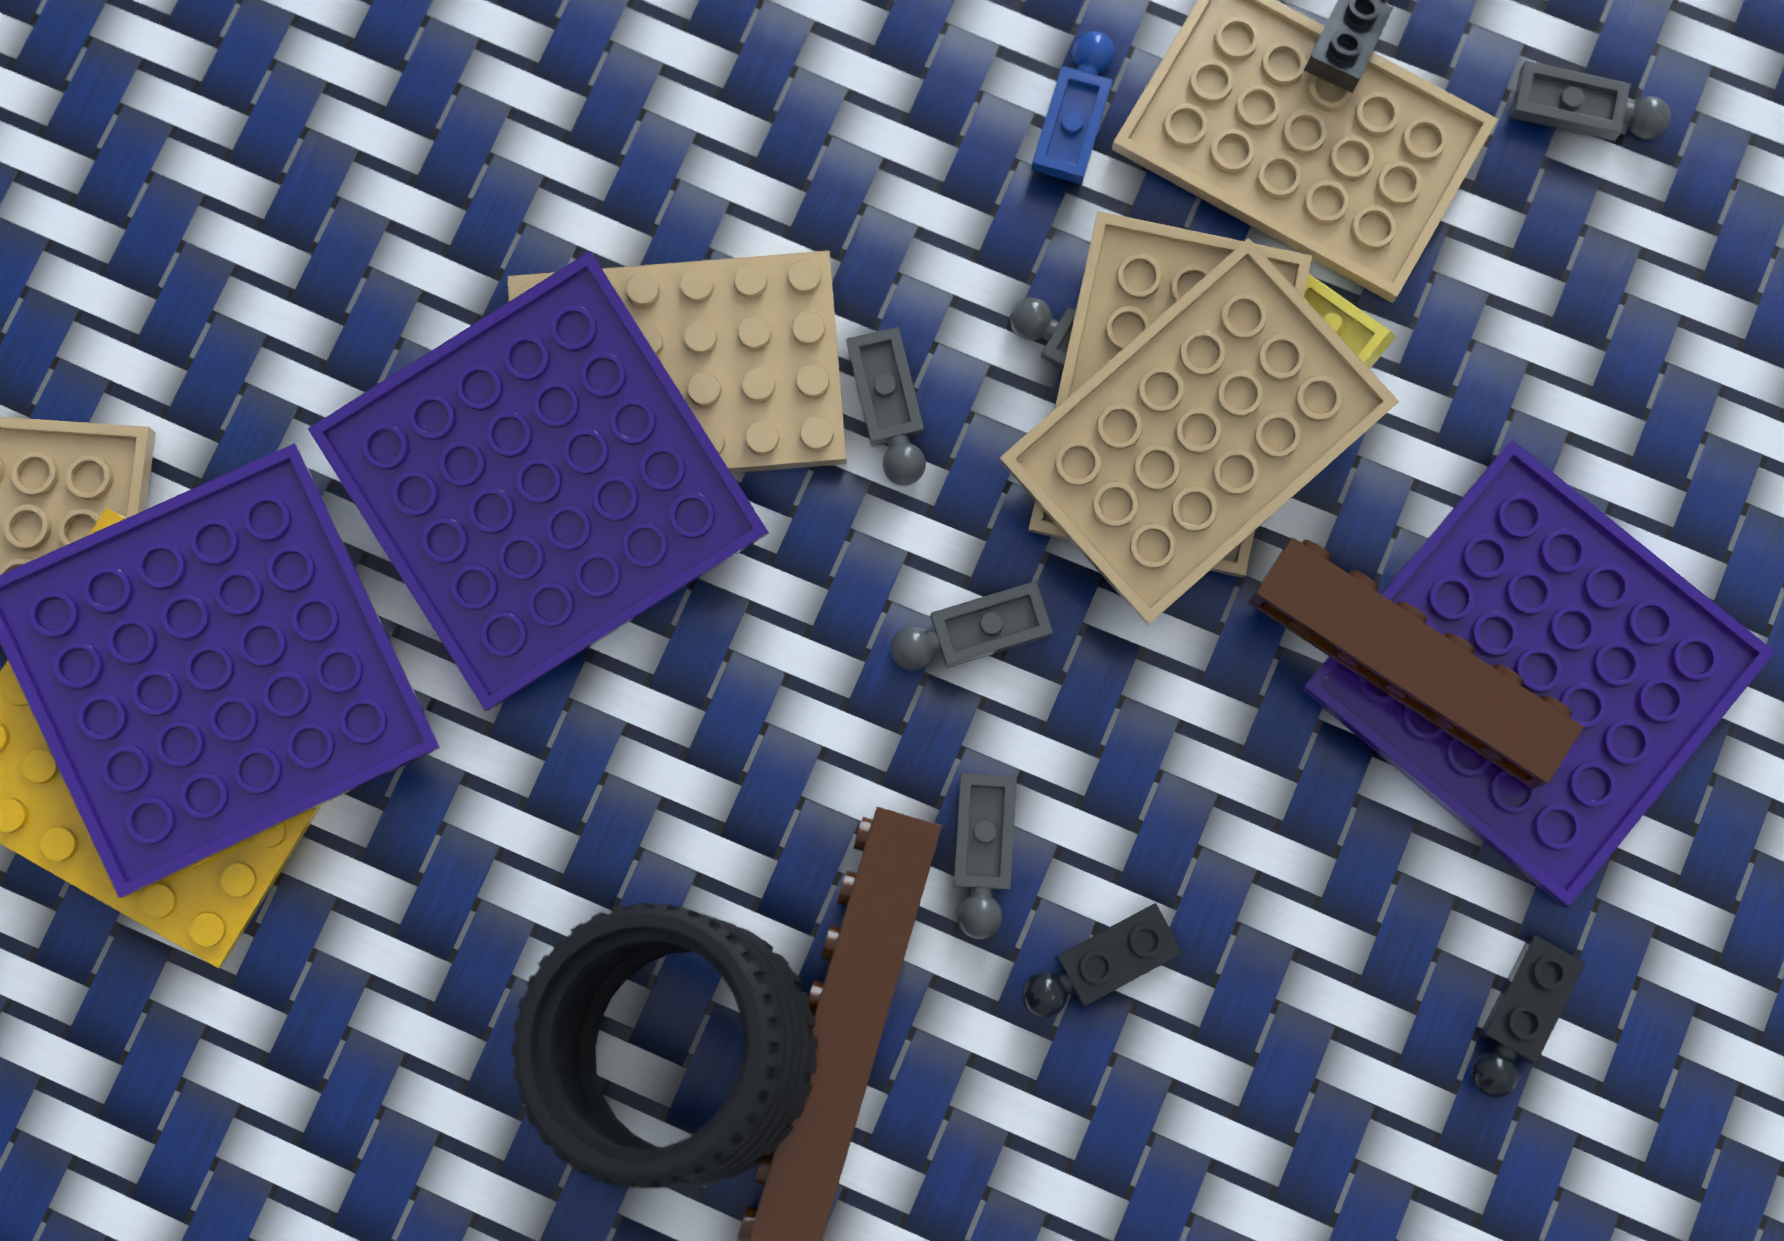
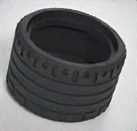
M635 903V905L612 908L611 914L603 912L596 914L586 923H580L572 928V934L567 938L561 937L553 945L554 949L549 955L545 954L539 962L540 968L535 975H531L526 984L529 988L526 991L525 997H521L518 1009H520L518 1021L514 1020L513 1026L515 1044L511 1045V1057H515V1068L512 1070L514 1081H518L520 1089L517 1093L520 1103L526 1106L528 1110L526 1117L531 1126L536 1127L542 1142L555 1148L553 1154L561 1161H566L577 1172L592 1174V1179L614 1186L637 1188H677L713 1185L720 1183L722 1178L732 1179L741 1175L746 1170L760 1164L761 1156L771 1155L778 1148L777 1145L783 1138H787L793 1130L791 1124L794 1119L800 1118L804 1110L803 1105L806 1097L810 1096L813 1086L809 1084L811 1073L816 1072L817 1065L815 1061V1050H818L817 1038L813 1037L812 1030L816 1024L814 1015L810 1011V1001L807 993L802 992L798 987L801 981L797 974L792 971L785 958L780 954H773V947L747 929L693 910L663 903H657L656 906L649 903ZM695 952L719 971L734 994L742 1019L744 1048L736 1082L727 1101L712 1120L689 1138L662 1148L634 1135L617 1119L604 1098L597 1075L596 1042L600 1022L608 1004L627 978L647 963L667 955Z

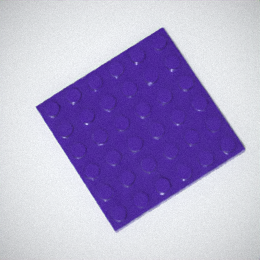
M591 251L308 428V431L485 711L496 707L769 534Z
M1511 440L1389 583L1381 595L1396 605L1399 601L1414 606L1427 617L1428 620L1425 624L1442 635L1453 633L1460 636L1475 648L1476 651L1473 655L1492 667L1494 664H1500L1513 670L1524 680L1522 687L1539 698L1543 695L1553 697L1571 709L1573 714L1570 718L1583 725L1584 728L1550 782L1531 789L1329 656L1301 690L1564 908L1569 907L1769 661L1775 651L1514 440Z
M295 443L0 575V644L119 898H125L441 748L303 456Z

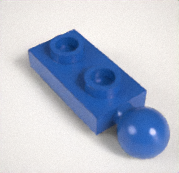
M1098 31L1084 33L1076 40L1072 56L1078 70L1061 66L1031 167L1032 171L1081 185L1113 81L1112 79L1098 76V74L1106 71L1111 66L1115 56V49L1111 39Z

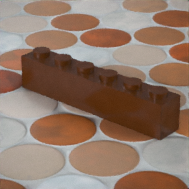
M1292 537L1257 587L1248 604L1531 789L1550 782L1584 728L1583 725L1570 718L1573 712L1569 707L1547 695L1539 698L1522 687L1524 680L1513 670L1500 664H1494L1492 667L1473 655L1476 650L1465 639L1453 633L1442 635L1425 624L1428 620L1427 617L1414 606L1399 601L1396 605L1378 593L1380 589L1378 584L1368 576L1354 570L1348 574L1330 562L1332 559L1331 554L1320 545L1310 540H1303L1301 543Z

